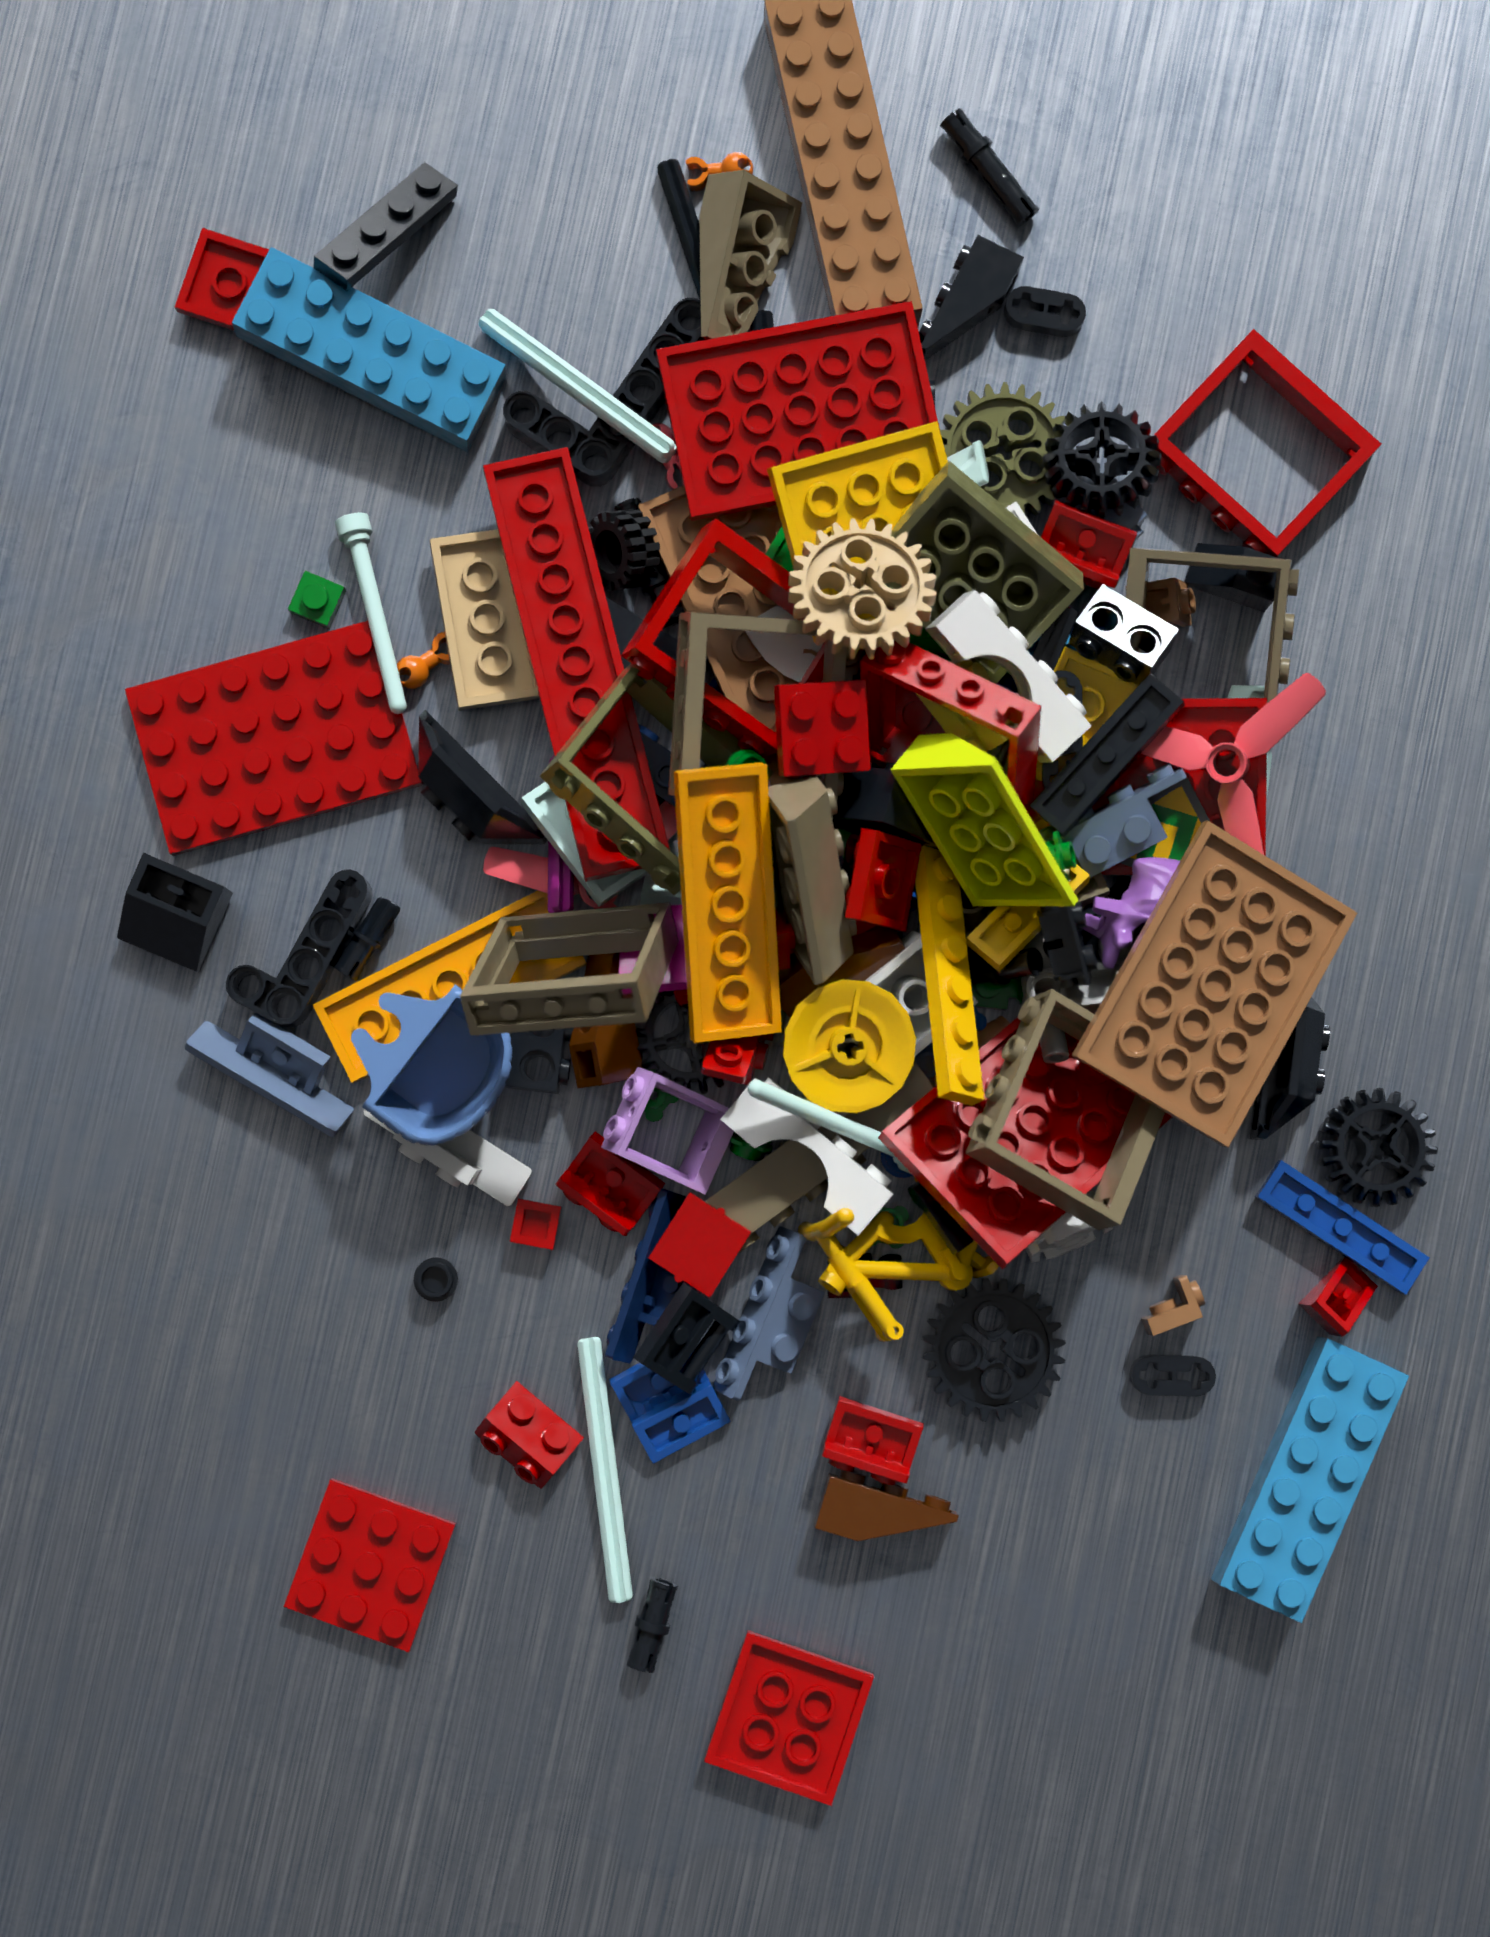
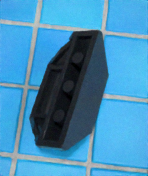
M424 710L419 715L418 777L426 786L421 791V794L438 811L445 805L456 816L451 824L468 841L476 836L482 844L544 845L547 843L548 839L526 810Z
M1313 997L1309 1000L1254 1100L1250 1130L1251 1140L1267 1139L1315 1102L1316 1094L1321 1095L1323 1091L1325 1070L1319 1068L1321 1051H1326L1328 1048L1330 1026L1324 1025L1325 1013Z

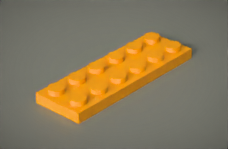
M759 762L673 771L690 1039L694 1043L781 1033L767 764Z
M537 890L313 1004L351 1083L354 1084L369 1076L351 1041V1034L354 1030L359 1028L365 1029L376 1042L381 1044L391 1043L400 1035L401 1024L397 1016L383 1010L379 1005V997L383 993L389 992L425 1000H438L446 996L455 984L463 990L500 918L549 913L548 893ZM510 926L512 936L516 932L522 931L521 926ZM583 956L520 961L509 983L560 979L584 967L587 963Z

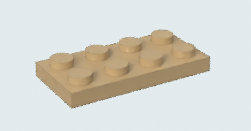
M498 529L430 539L429 545L458 711L540 699Z

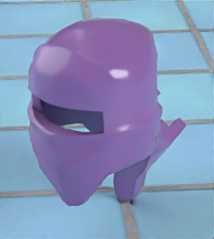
M1161 857L1137 858L1132 864L1133 874L1129 888L1123 893L1120 900L1095 896L1093 912L1102 916L1098 918L1086 913L1087 927L1082 929L1100 939L1103 945L1102 963L1105 968L1113 969L1120 950L1127 948L1132 943V931L1138 926L1143 929L1180 863L1179 860Z

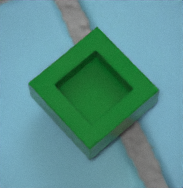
M305 570L290 602L288 611L291 614L330 629L347 590L344 586Z

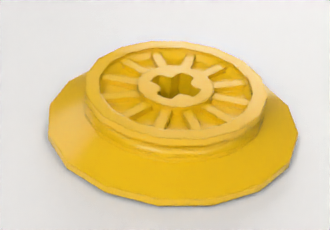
M842 979L816 988L796 1006L785 1028L783 1057L791 1081L809 1101L832 1112L859 1113L882 1105L902 1088L914 1065L916 1036L909 1013L892 993L869 981ZM846 1034H849L855 1041H859V1045L851 1049V1056L848 1057L842 1050L837 1049L838 1044L844 1043Z

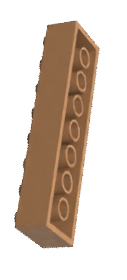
M764 0V25L830 316L912 301L918 325L920 324L923 307L852 0Z

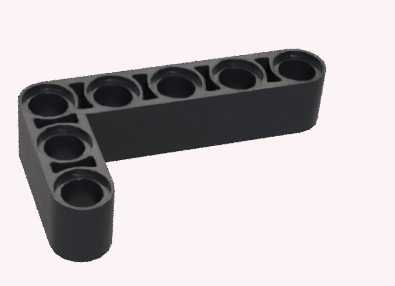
M685 298L673 307L613 394V397L649 423L666 401L658 361L656 360V349L707 340L701 337V325L694 330L684 329L680 325V321L687 316H695L701 320V300ZM640 385H647L655 391L646 400L636 399L632 392ZM528 391L512 393L503 405V414L507 428L516 439L538 453L568 447L575 477L592 487H600L607 484L635 446V443L624 435L610 433L608 431L609 424L598 417L588 430ZM528 408L533 410L535 415L530 422L518 423L513 420L514 413L519 409ZM563 431L568 433L571 439L566 445L555 447L548 442L553 433ZM591 455H601L607 460L605 466L599 470L587 469L583 464Z

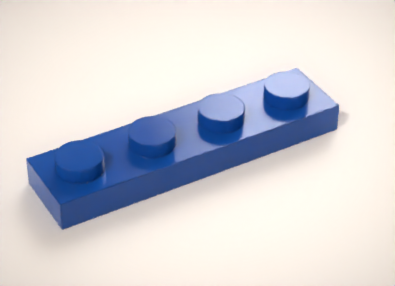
M1278 1160L1255 1198L1401 1294L1407 1295L1430 1257L1282 1160Z

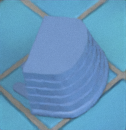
M456 984L446 996L438 1000H425L389 992L383 993L379 997L380 1007L397 1016L401 1024L400 1035L391 1043L381 1044L376 1042L362 1028L354 1030L351 1034V1041L371 1080V1092L362 1107L393 1132L400 1134L411 1143L435 1146L451 1141L455 1137L462 1136L471 1130L495 1105L511 1071L512 1046L510 1034L470 1036L460 999L463 990Z

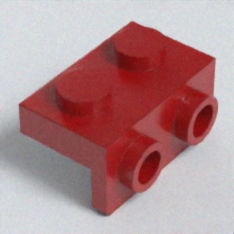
M1055 500L1041 538L1083 573L1084 584L1099 589L1102 584L1116 588L1137 532Z
M595 1131L555 1184L563 1191L569 1201L576 1205L584 1206L596 1215L604 1227L627 1236L666 1183L646 1168L601 1148L604 1137Z
M518 1381L511 1386L475 1430V1434L480 1438L482 1445L490 1453L502 1456L514 1467L516 1474L523 1481L535 1484L540 1489L546 1485L584 1438Z
M839 1396L823 1444L822 1456L829 1459L828 1463L844 1471H854V1467L871 1472V1477L878 1482L896 1485V1482L899 1481L907 1484L910 1476V1467L924 1428V1423Z

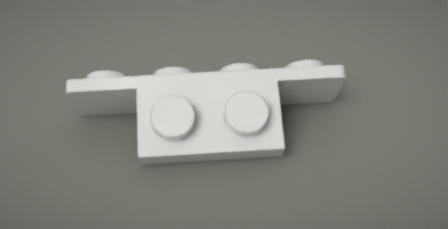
M364 1110L366 1117L394 1134L393 1138L402 1144L398 1149L402 1154L419 1164L422 1163L424 1158L439 1167L435 1173L437 1176L457 1188L461 1182L467 1186L473 1184L504 1205L511 1206L532 1174L531 1168L471 1130L462 1136L455 1137L451 1141L435 1146L411 1143L400 1134H396L384 1123L372 1116L370 1112Z

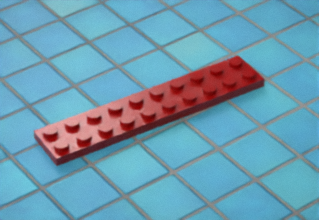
M568 447L483 465V472L554 757L624 670ZM626 692L571 763L670 850L632 698ZM565 800L585 882L643 869L634 860L625 857L618 850L617 845L604 833L591 827L585 821L583 815Z

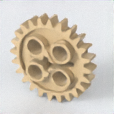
M854 518L850 521L849 530L843 531L841 526L834 522L830 537L823 531L818 530L816 531V545L807 541L803 543V556L795 555L793 569L795 571H790L788 585L792 588L789 589L788 601L795 604L793 609L794 619L805 618L803 620L802 632L805 634L817 630L816 645L819 646L829 639L833 641L832 654H836L842 646L849 647L850 659L856 657L859 648L865 649L868 658L873 659L876 647L881 646L883 651L889 656L892 655L893 641L906 648L909 644V633L916 636L921 635L922 621L929 622L932 612L930 606H934L936 592L932 589L935 587L936 575L929 573L931 566L930 558L919 559L922 549L920 544L909 548L906 546L908 540L907 532L900 534L897 538L892 537V524L890 523L881 532L875 531L874 519L868 521L866 529H859L858 523ZM860 557L867 562L861 564L854 563L849 558ZM896 582L902 585L903 588L891 589L885 583ZM825 588H833L837 590L839 594L827 595L823 593L821 590ZM866 613L874 616L876 619L864 621L857 615Z

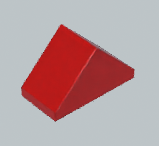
M1343 1257L1298 1304L1329 1335L1343 1337L1350 1331L1378 1286L1354 1262Z

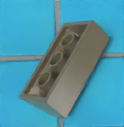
M811 775L768 786L771 837L786 923L791 924L795 935V948L792 951L813 983L817 985L824 983L854 953L851 936L857 935V926L855 920L845 918L847 908L845 896L850 883L845 870H840L838 856L844 855V846L839 830L833 827L832 815H836L838 812L836 799L831 788L826 789L816 775Z

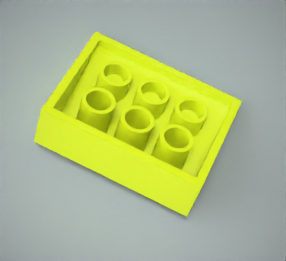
M953 733L919 735L891 768V772L972 905L1074 906L1078 898L997 760Z

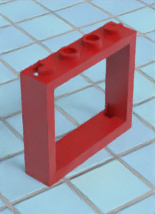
M1255 329L1241 341L1154 434L1159 440V448L1156 451L1161 453V465L1156 467L1159 473L1163 475L1168 473L1180 484L1178 486L1180 492L1192 503L1197 504L1200 502L1212 513L1210 515L1212 521L1221 530L1227 533L1232 531L1243 541V547H1248L1274 557H1278L1381 446V443ZM1242 362L1247 364L1350 457V460L1278 537L1274 536L1169 441Z
M717 518L700 529L621 655L639 670L637 675L648 680L655 678L667 687L666 693L672 700H674L676 661L654 646L653 643L708 555L712 556L793 616L795 604L788 601L789 589L792 588L788 585L790 572ZM825 642L799 683L822 682ZM704 682L702 719L707 725L721 732L727 730L739 740L738 745L742 750H753L763 758L777 752L776 722L771 729Z
M893 641L892 654L889 656L883 651L881 646L876 647L873 659H869L867 654H865L861 659V680H866L870 762L885 769L887 762L896 763L917 738L895 727L896 684L1009 738L1007 779L1027 813L1030 812V804L1034 801L1042 706L911 643L905 648L896 641ZM1009 720L1017 724V728L1014 729L1005 725V723ZM885 747L887 751L883 755L876 752Z

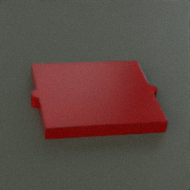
M689 1192L648 1258L674 1274L676 1282L684 1281L710 1298L752 1231L727 1216L723 1207L716 1209Z

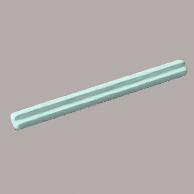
M495 309L486 310L484 316L479 319L478 325L485 334L661 463H667L676 453L677 446L671 438Z
M599 1337L580 1339L577 1347L609 1601L611 1603H623L630 1601L633 1596L602 1343Z

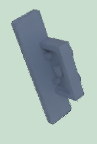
M1166 764L1146 776L1149 782L1133 790L1129 784L1112 792L1107 796L1110 803L1095 811L1091 808L1065 837L1060 834L1063 841L1068 840L1072 842L1075 855L1083 870L1090 875V878L1168 838L1148 798L1185 779L1187 776L1184 768L1177 767L1173 769L1171 764ZM1052 826L1038 831L1044 842L1053 840L1054 829Z
M256 1012L247 1021L240 1039L210 1021H205L186 1041L184 1047L186 1051L330 1137H334L354 1111L352 1106L318 1087L331 1056Z
M779 1226L775 1236L771 1238L767 1245L766 1258L758 1277L751 1284L750 1297L741 1318L738 1319L740 1322L733 1331V1338L727 1353L716 1370V1379L713 1384L714 1390L731 1399L740 1401L756 1361L790 1374L793 1372L825 1293L791 1278L806 1242V1238L802 1234Z

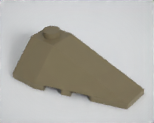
M745 170L708 174L699 215L701 337L707 340L745 333L749 330L759 310L757 301L764 288L772 286L777 276L774 269L781 256L788 255L796 235L803 202Z

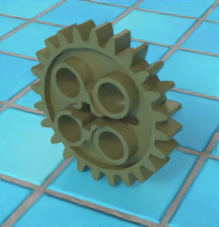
M1003 382L999 394H994L989 384L985 385L982 398H979L974 391H969L967 396L969 405L966 406L957 400L953 406L957 417L945 414L942 423L949 429L940 430L943 444H945L946 456L949 457L972 445L966 436L968 432L972 430L984 432L989 439V442L983 445L988 471H992L998 476L1000 483L993 487L983 485L981 488L1005 508L1017 502L1023 513H1025V508H1028L1031 513L1037 516L1041 510L1039 500L1050 506L1055 500L1050 490H1053L1054 485H1048L1045 480V473L1048 470L1043 467V456L1048 453L1045 451L1047 438H1054L1053 427L1055 424L1063 425L1065 416L1052 418L1050 415L1055 403L1051 402L1041 407L1038 404L1041 392H1036L1028 399L1025 397V385L1022 384L1016 394H1010L1007 382ZM1013 420L1024 421L1029 426L1030 432L1025 435H1016L1010 431L1008 423ZM1032 442H1039L1041 444L1039 448H1024ZM998 446H1003L1005 452H1012L1009 460H1004L1002 454H996ZM1025 460L1034 461L1039 465L1041 473L1037 476H1027L1021 472L1019 464Z

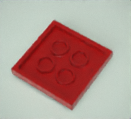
M332 1478L327 1486L284 1607L410 1652L457 1523Z
M747 1630L704 1757V1762L832 1806L874 1679V1674Z

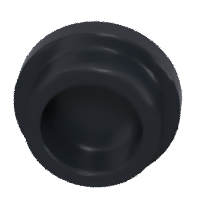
M434 1257L426 1259L417 1267L414 1274L416 1291L428 1301L438 1302L449 1298L455 1292L458 1285V1274L455 1267L443 1258Z

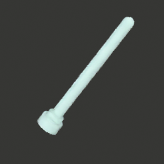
M366 513L347 514L335 521L338 538L351 551L390 710L395 714H402L406 710L407 704L367 544L370 542L369 536L372 534L369 516Z
M753 1080L749 1083L747 1090L751 1097L893 1157L899 1169L910 1173L878 1139L881 1132L760 1080Z

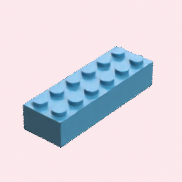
M270 247L232 321L236 337L466 452L470 450L506 379V364L353 287L348 291L344 290L313 267L273 247Z
M1317 1336L1211 1577L1213 1581L1300 1623L1303 1622L1409 1375L1329 1338Z

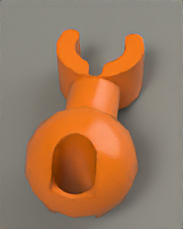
M740 152L728 154L719 163L706 164L699 157H690L685 160L689 170L699 169L703 172L697 179H688L687 184L691 191L703 190L706 187L708 174L744 170V168L750 165V170L745 171L753 175L754 167L752 161L748 156Z
M444 631L434 638L432 648L420 657L409 655L403 657L397 663L399 676L405 674L410 676L406 682L401 681L403 687L409 689L419 688L427 681L429 670L440 663L444 665L450 664L448 654H438L439 646L446 641Z

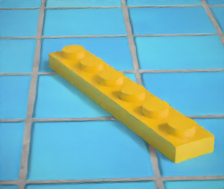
M923 845L921 847L915 884L938 1097L973 1106L984 1100L960 883L941 852Z

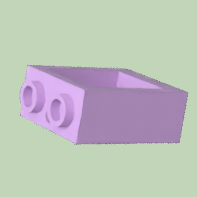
M637 1067L635 1073L626 1080L623 1086V1099L616 1115H613L608 1120L604 1128V1141L601 1148L706 1195L734 1133L729 1126L720 1120L729 1108L661 1075ZM654 1087L705 1111L679 1170L628 1148V1144Z

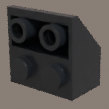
M143 852L125 893L117 938L199 972L233 892L220 884Z

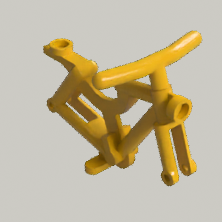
M842 1208L817 1223L802 1222L798 1227V1233L802 1234L806 1240L817 1241L828 1256L829 1265L818 1279L819 1284L838 1296L841 1295L846 1287L875 1330L877 1339L882 1342L900 1339L903 1336L904 1329L895 1320L868 1279L939 1281L945 1289L957 1291L967 1287L972 1280V1276L974 1278L993 1274L999 1267L990 1256L982 1257L976 1252L978 1244L975 1241L959 1253L952 1254L924 1211L914 1223L906 1226L894 1225L892 1214L883 1211L864 1228L859 1236L857 1235L844 1248L835 1234L853 1222L854 1213L849 1208ZM921 1239L935 1263L865 1261L858 1259L877 1240L886 1244H909Z

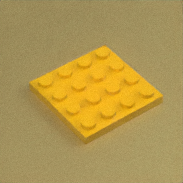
M938 422L767 468L792 564L795 555L803 556L802 549L805 541L816 545V531L821 530L830 537L834 522H837L843 531L849 530L851 519L855 518L859 529H866L868 521L874 519L875 531L881 532L888 523L892 524L893 530L894 526L906 513L921 491L948 462ZM860 557L849 558L854 563L861 564L867 562ZM825 588L821 590L823 593L827 595L839 594V592L833 588ZM866 613L857 615L864 621L876 619L874 616ZM812 636L813 641H814V643H815V642H816V636Z

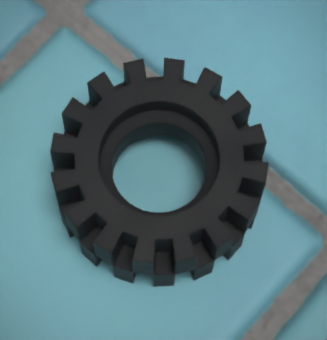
M627 509L597 514L598 517L593 518L590 522L593 528H589L602 584L603 587H606V590L614 591L642 587L650 583V578L655 577L657 573L653 567L654 565H659L660 557L655 556V550H660V544L653 541V537L657 535L655 528H648L651 520L648 516L642 517L643 512L639 510Z

